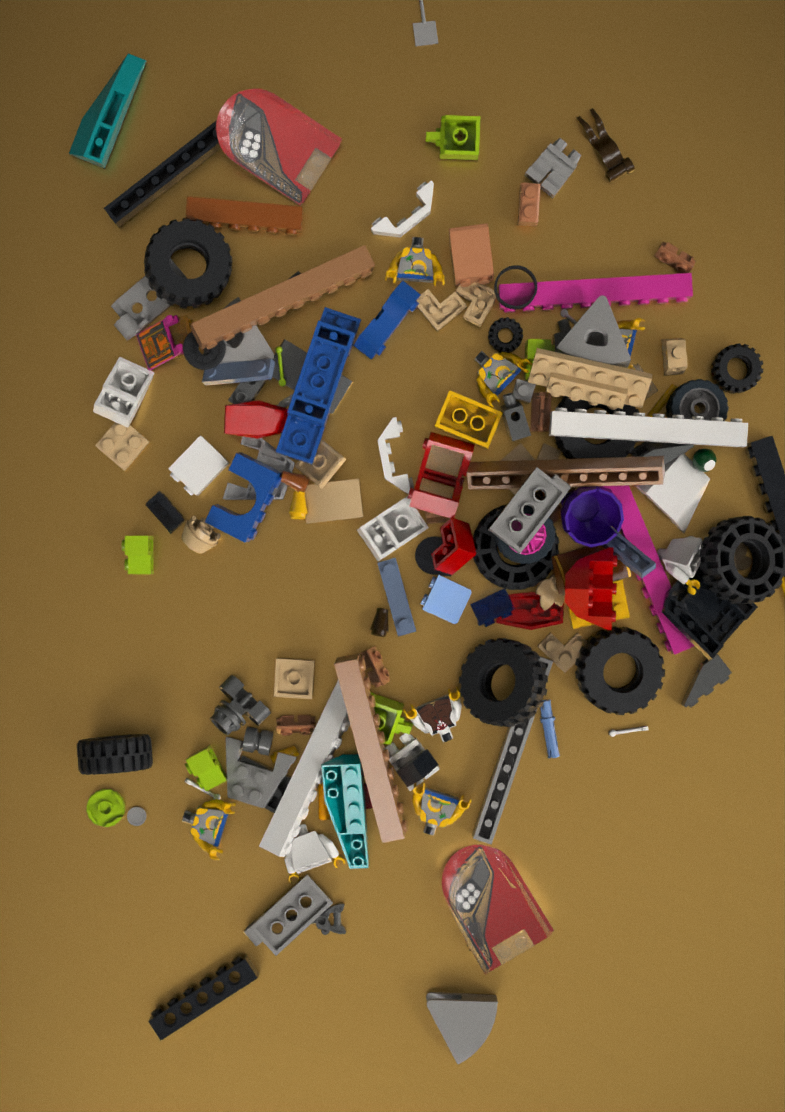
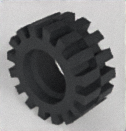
M502 317L496 320L488 332L490 345L493 346L495 351L509 353L515 351L523 339V329L520 327L519 322L517 323L515 319H509V317ZM508 328L512 331L513 338L510 342L504 343L500 341L498 333L501 329Z

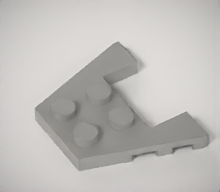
M242 437L241 445L259 450L256 460L280 472L283 470L293 472L295 463L288 457L276 453V449L262 438ZM250 482L247 488L227 483L223 499L256 500V492ZM281 482L279 487L274 489L272 493L274 495L273 500L284 499L288 487L286 484Z
M226 737L228 798L265 808L277 790V786L288 773V769L295 762L296 757L278 752L274 770L271 771L240 761L243 741Z

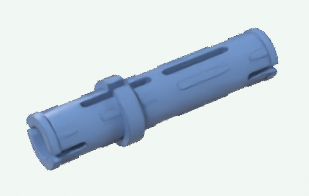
M542 700L544 703L540 708V722L543 724L548 758L560 757L551 700Z

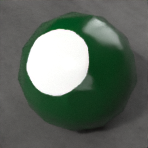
M699 449L694 453L692 461L698 471L709 472L715 467L717 458L712 450Z

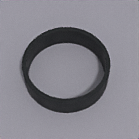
M519 265L509 266L503 269L496 278L494 284L495 296L500 304L506 308L522 309L533 301L537 293V280L534 274L526 267ZM512 269L526 272L534 283L532 298L527 303L519 306L505 303L497 291V282L500 276Z

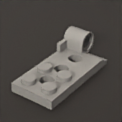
M170 258L171 269L178 276L188 279ZM145 276L111 305L120 317L114 326L126 340L140 333L172 306L167 304L166 299H160L158 296L154 301L147 299V294L155 290L150 288L148 278ZM134 304H142L143 309L140 313L133 312Z
M536 467L488 530L520 554L561 502L571 486L555 474L550 478ZM537 490L544 492V500L536 499L535 492ZM529 505L533 508L531 516L524 514V506ZM513 521L521 523L520 531L512 529L511 523Z
M307 874L269 910L254 920L243 932L255 946L263 942L277 956L327 910L333 902ZM303 897H309L312 902L310 906L304 907L301 905L300 900ZM295 910L297 912L296 919L289 920L286 917L287 911ZM280 923L283 926V930L280 933L273 932V924Z

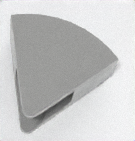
M605 296L597 298L555 350L557 353L628 368L631 361L618 324Z
M237 297L232 302H230L225 308L240 302V298ZM254 325L250 331L246 333L239 332L231 340L225 341L226 352L220 364L273 359L274 353L258 327ZM204 348L203 354L208 353L210 349Z
M427 993V1007L457 1064H460L471 1057L483 1045L490 1034L497 1013L496 995Z

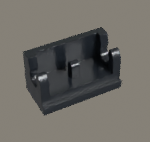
M162 491L157 492L146 503L147 508L150 509L170 534L187 521Z

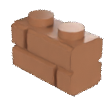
M521 183L518 208L519 226H537L541 184Z

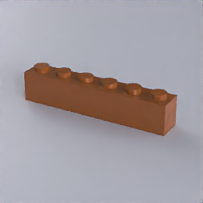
M187 196L185 218H190V221L195 222L196 219L202 220V224H211L215 229L227 226L230 230L247 228V231L259 232V229L267 230L266 232L271 234L285 231L287 235H297V233H302L304 210L303 206Z

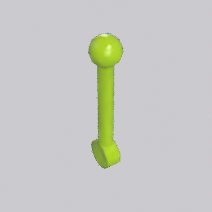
M277 346L275 352L278 355L279 385L284 387L287 382L283 374L281 356L283 349Z

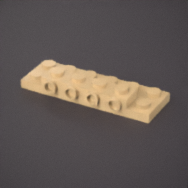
M537 348L528 383L546 386V392H549L554 397L563 395L569 397L572 401L585 400L594 406L603 404L607 405L611 410H616L617 408L623 409L624 404L642 408L652 381V374Z

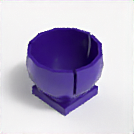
M602 486L576 487L561 500L562 526L574 542L588 547L607 544L618 535L611 526L617 532H620L624 521L622 503L611 489Z

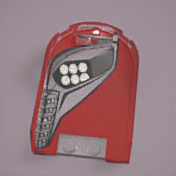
M263 89L244 90L231 96L222 106L216 122L218 142L227 157L298 206H302L342 143L340 137L274 93Z
M478 844L460 849L449 859L442 875L443 896L460 932L485 975L552 935L554 932L552 926L515 865L505 853L497 848Z

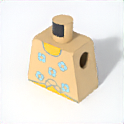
M661 339L664 376L684 374L688 366L685 339Z

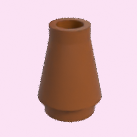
M283 470L280 476L282 478L281 482L298 493L299 491L304 493L309 482V478L305 477L304 474Z

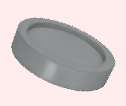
M138 806L131 808L127 813V820L133 826L142 825L147 817L145 810Z

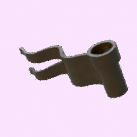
M593 108L590 109V112L596 122L600 139L596 137L593 129L580 116L577 117L591 145L600 154L608 170L605 172V175L609 182H613L626 173L630 174L635 171L632 161L629 157L623 158L617 144L609 137L601 118Z

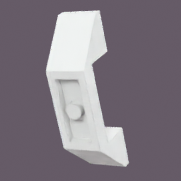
M431 180L429 183L424 182L417 188L416 197L424 206L415 208L411 212L413 214L411 217L401 219L396 224L397 228L393 226L387 217L383 219L379 217L372 223L371 232L374 235L400 238L429 216L434 188L433 181Z
M394 417L377 440L385 479L406 494H409L410 488H414L412 477L408 478V474L392 477V473H395L394 463L389 462L388 457L392 452L390 443L385 442V440L400 437V433L403 432L401 421H397V417Z

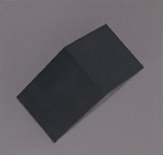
M426 749L396 772L405 785L409 787L427 776L439 764L429 750Z

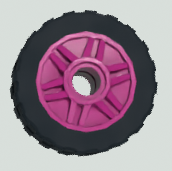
M529 505L524 506V514L531 516L533 508ZM548 517L520 554L496 535H494L495 543L500 553L515 563L530 564L544 558L552 549L553 542L555 541L553 522ZM513 521L511 523L512 529L520 531L521 523Z

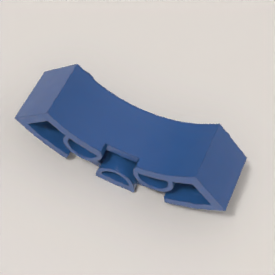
M402 281L392 292L376 318L359 335L353 346L371 360L376 354L380 356L386 348L384 344L409 311L413 312L419 305L417 300L421 294Z

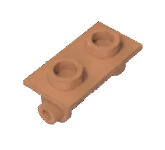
M663 241L654 257L680 273H689L696 262L693 259L694 257L683 251L680 255H677L678 248L669 242L665 243Z
M533 393L531 431L549 432L550 393Z
M374 646L360 653L361 659L365 661L366 669L370 667L373 669L367 673L372 685H375V688L388 683L390 681L389 672L384 667L381 661V654Z
M294 715L280 716V718L276 719L277 725H280L276 726L277 734L281 733L283 736H289L292 733L310 735L315 729V725H312L315 724V716L298 715V722H294Z

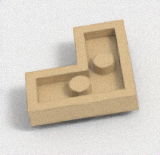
M479 282L472 283L467 287H460L459 285L456 293L471 301L463 318L481 327L497 299L494 290L479 284Z
M427 289L417 300L419 303L417 307L436 331H439L467 308V305L456 292L451 294L442 303H439L430 290Z
M550 632L538 647L566 673L574 665L576 658L580 657L581 653L579 651L581 647H585L588 642L577 632L563 645Z

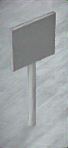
M419 0L422 22L413 23L415 46L438 44L436 21L426 22L423 0Z

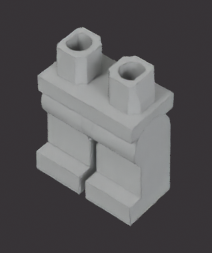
M561 138L553 144L550 143L524 175L533 183L540 184L542 182L540 189L552 199L574 172L581 157V154L574 149L567 157L562 152L567 143ZM551 171V173L549 174V176L543 181V179H544V178L547 176V174Z

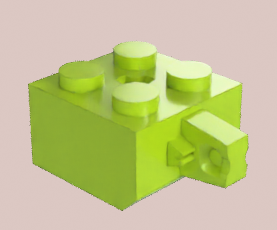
M444 115L441 116V128H436V132H426V142L436 143L435 146L440 147V159L478 160L480 116ZM458 135H462V141H458Z
M370 692V695H373L375 698V714L378 713L381 718L379 729L380 732L383 731L385 736V743L383 744H391L394 733L399 734L403 732L410 734L413 723L405 721V717L401 716L404 704Z

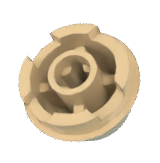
M192 516L190 520L186 521L181 538L189 549L202 554L216 546L221 536L220 533H215L213 526L205 523V518L202 517L198 520L196 516Z

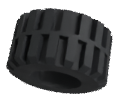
M741 343L721 350L712 362L713 368L711 373H714L712 378L717 381L716 385L722 387L723 391H729L732 394L742 393L756 386L764 370L761 368L763 360L760 361V354L754 352L756 349L753 347L749 348L747 344L741 345ZM732 358H739L746 364L747 373L741 380L732 378L728 373L727 365Z

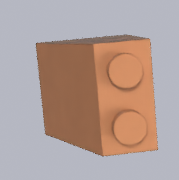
M488 223L449 228V247L455 286L467 287L475 282L488 284L490 281H493L494 271Z

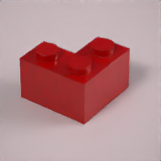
M451 517L440 527L443 544L431 555L435 570L453 575L476 555V549L470 523Z

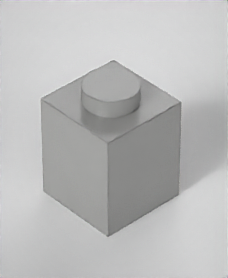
M517 379L512 391L515 400L529 404L536 384Z

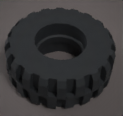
M183 218L180 222L175 219L170 221L169 225H162L158 228V232L154 233L150 238L144 258L145 277L148 278L150 288L156 291V295L160 299H166L167 304L172 306L177 304L183 309H187V306H192L193 309L200 308L202 304L208 305L214 298H218L222 294L223 289L226 288L232 271L231 249L229 244L224 242L225 237L221 232L216 233L214 231L215 227L211 224L208 226L202 224L203 221L196 219V222L190 221V218ZM179 249H193L204 257L206 270L198 278H182L170 267L171 255Z
M564 396L557 408H567V412H575V409L601 408L611 415H614V411L626 412L628 416H633V413H639L636 407L624 404L623 409L611 410L607 405L598 404L594 406L585 400L572 401L567 396ZM554 436L557 447L560 448L566 459L627 457L633 451L636 442H638L608 439L603 443L593 444L584 438Z
M506 504L487 513L478 523L473 534L476 555L473 559L480 573L491 583L509 590H523L533 587L546 579L551 570L554 569L551 556L559 554V537H557L555 529V541L553 542L552 549L544 558L537 562L519 565L506 563L499 556L494 534L488 530L507 506Z
M753 516L728 518V520H722L717 523V527H712L708 532L709 536L704 538L702 542L703 548L700 549L699 556L701 557L700 570L703 572L702 577L704 581L709 584L708 588L713 593H717L720 599L734 604L761 602L766 597H771L775 593V589L781 586L782 578L785 577V544H783L779 532H775V528L770 523L765 524V520L754 518ZM741 542L749 548L753 558L752 569L745 578L737 571L734 563L735 551Z
M614 626L612 630L602 629L597 632L596 636H591L586 640L588 643L585 647H581L579 651L581 653L580 657L576 658L575 665L577 666V671H575V677L578 679L580 691L583 692L584 697L589 702L606 713L624 715L625 713L634 714L637 712V709H644L649 706L648 702L651 699L653 701L658 695L655 693L658 689L662 688L663 683L661 679L665 677V669L662 668L664 660L659 654V648L653 644L649 637L628 627L618 628ZM626 653L635 660L636 672L634 678L624 687H611L604 680L603 671L605 664L613 655Z
M505 638L490 639L485 642V645L479 644L476 646L473 653L470 652L466 657L468 660L462 665V675L459 676V683L461 684V689H459L460 696L464 698V706L467 709H471L470 714L475 718H479L481 722L500 727H513L515 724L521 725L527 721V717L532 718L536 714L535 710L543 705V696L547 694L545 687L548 682V675L544 673L546 667L543 662L539 661L540 656L537 652L532 651L528 645ZM509 665L515 675V686L512 693L506 699L499 701L492 692V678L501 666Z

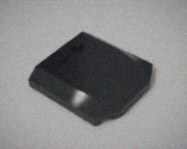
M699 566L694 577L689 578L690 580H698L700 582L699 589L692 586L696 589V594H690L687 590L688 585H683L677 580L666 592L662 613L708 660H711L723 648V644L743 621L751 616L758 606L754 602L734 604L720 599L717 593H713L708 588L709 584L704 581L702 577L703 572Z

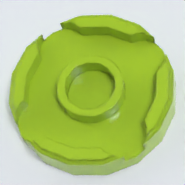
M104 788L90 796L86 811L89 819L94 824L110 827L122 819L125 813V802L117 791Z

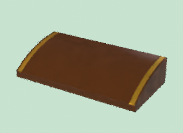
M602 545L595 547L586 546L551 556L558 594L565 595V574L576 561L604 550L605 548ZM617 559V567H613V581L631 577V569Z

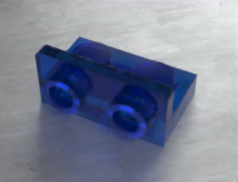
M505 588L470 604L478 620V625L484 624V627L494 624V619L500 616L504 619L513 615L511 611L515 609Z

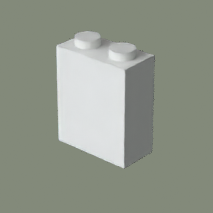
M200 435L168 469L171 471L170 476L175 481L179 482L181 480L186 485L184 489L191 496L193 494L199 496L229 465V462Z

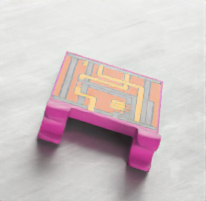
M168 315L162 321L136 335L148 370H152L176 356L184 354L183 344L175 346L169 330V326L179 322L178 315Z

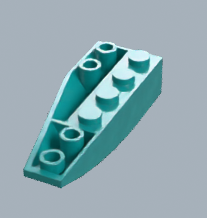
M129 53L83 116L69 155L102 168L106 167L145 67L146 60Z
M358 754L341 755L321 764L324 801L349 868H369L363 770Z

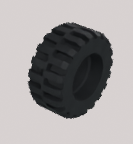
M129 734L79 740L77 743L78 770L81 774L98 775L149 769L153 765L151 737L148 734Z

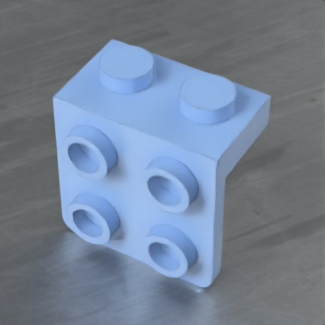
M439 574L437 578L433 576L429 584L431 588L429 595L425 594L420 603L423 605L422 610L452 624H457L472 592L470 589Z

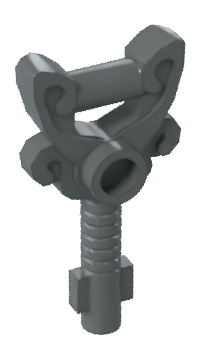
M337 903L330 906L311 924H316L317 928L321 929L324 935L329 934L330 931L346 934V928L341 922V912L345 904ZM330 913H333L334 925H331L328 920ZM290 915L288 919L294 920L297 915Z

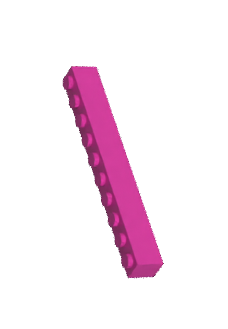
M692 273L537 282V293L533 301L522 309L524 312L535 311L534 308L542 307V310L547 311L554 310V307L561 306V309H572L575 305H580V308H590L599 296H605L610 306L611 303H619V306H628L630 302H638V305L650 304L649 301H657V304L669 303V300H676L677 303L688 302V299L693 297ZM534 283L499 284V296L509 305H523L532 298ZM499 302V310H504V313L515 312V309L506 308Z
M629 485L602 486L611 489L622 503L624 521L620 529L621 535L656 563V568L645 577L640 578L636 573L634 574L637 580H641L643 588H641L645 599L648 598L651 603L649 610L652 616H656L658 620L656 626L659 633L663 634L666 639L663 643L667 652L671 651V654L675 655L694 647L689 639L662 613L666 592L671 588V585Z

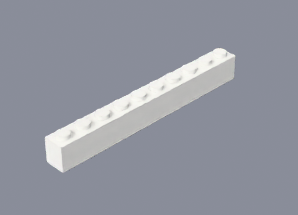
M555 408V411L550 412L549 436L747 447L748 423H743V419H731V422L723 421V418L711 417V421L704 420L702 416H692V419H684V415H672V418H665V414H653V417H645V413H633V416H628L626 412L614 411V415L606 414L604 410H594V413H587L586 409H575V412H567V408Z
M339 680L259 847L279 857H285L292 848L291 842L300 831L299 825L302 819L304 820L308 815V806L316 798L318 785L323 782L321 764L334 759L333 754L342 743L341 737L350 726Z

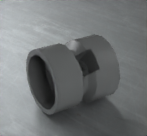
M247 726L242 751L253 753L257 750L259 754L269 756L274 731L262 730L259 732L258 728Z

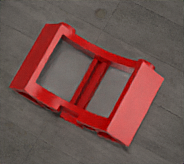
M430 432L429 438L424 439L422 449H425L415 488H410L408 499H411L409 507L447 518H454L465 480L462 476L466 477L475 444Z

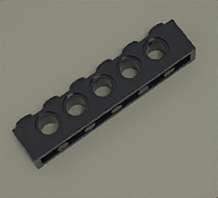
M248 955L236 957L231 961L232 964L230 966L220 967L215 971L216 975L213 977L207 976L199 982V986L195 988L193 986L189 987L180 998L174 997L167 1002V1006L163 1009L159 1007L151 1012L152 1016L148 1022L159 1039L163 1040L256 980L259 972ZM237 971L240 974V978L234 979L230 973ZM222 982L224 988L217 989L214 983ZM205 992L208 998L203 1000L199 998L198 993ZM187 1002L192 1006V1008L190 1010H186L183 1008L182 1004ZM173 1013L176 1019L169 1020L166 1014Z

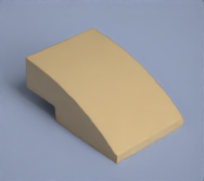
M359 479L328 482L323 489L317 484L307 485L304 491L308 513L306 515V524L363 517Z

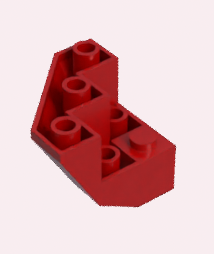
M614 547L606 548L577 560L565 574V603L576 617L607 630H612V622H616V611L612 610V596L616 595L617 583H613V567H617V555H613Z

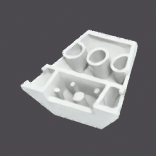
M681 454L664 465L665 477L663 485L634 486L642 494H645L671 519L670 521L685 533L710 478L704 472L698 471L685 454Z

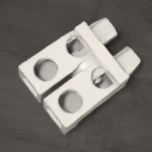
M404 733L399 737L405 745L400 750L394 742L385 747L389 751V761L396 771L425 750L418 739H414L411 734ZM436 766L424 778L427 779L440 770V767ZM424 778L416 783V786L421 784L424 781ZM412 784L411 786L407 787V788L409 789V791H411V790L413 789L414 784Z

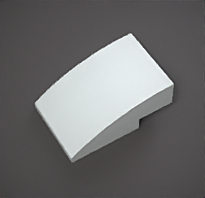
M119 357L94 403L93 412L125 427H129L148 390L154 372Z
M408 496L357 529L377 561H380L429 528L417 509L409 507L411 500L408 499Z

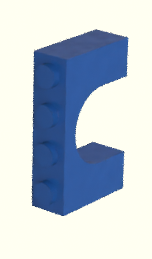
M239 452L236 453L229 471L245 478L253 485L256 492V502L253 508L246 514L235 513L219 504L212 505L205 523L246 543L254 540L258 532L256 529L257 525L263 521L266 515L264 510L267 505L271 504L274 498L272 493L281 483L282 478L280 476L282 472Z

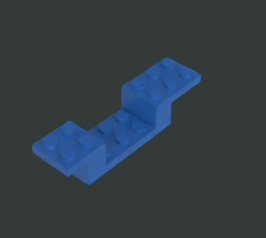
M326 307L324 308L320 321L318 320L287 411L288 417L276 453L313 465L331 411V404L347 357L350 355L361 319Z

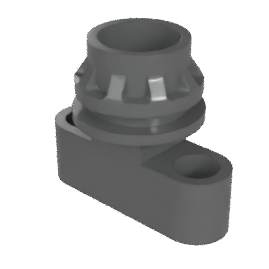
M230 675L219 686L220 690L232 702L229 704L225 700H221L219 702L220 705L215 707L214 714L210 717L211 722L227 736L232 731H238L241 728L240 725L244 726L246 724L245 719L242 717L243 714L258 726L271 714L270 710L260 700L257 702L250 692L248 693L243 689L245 685L234 675Z

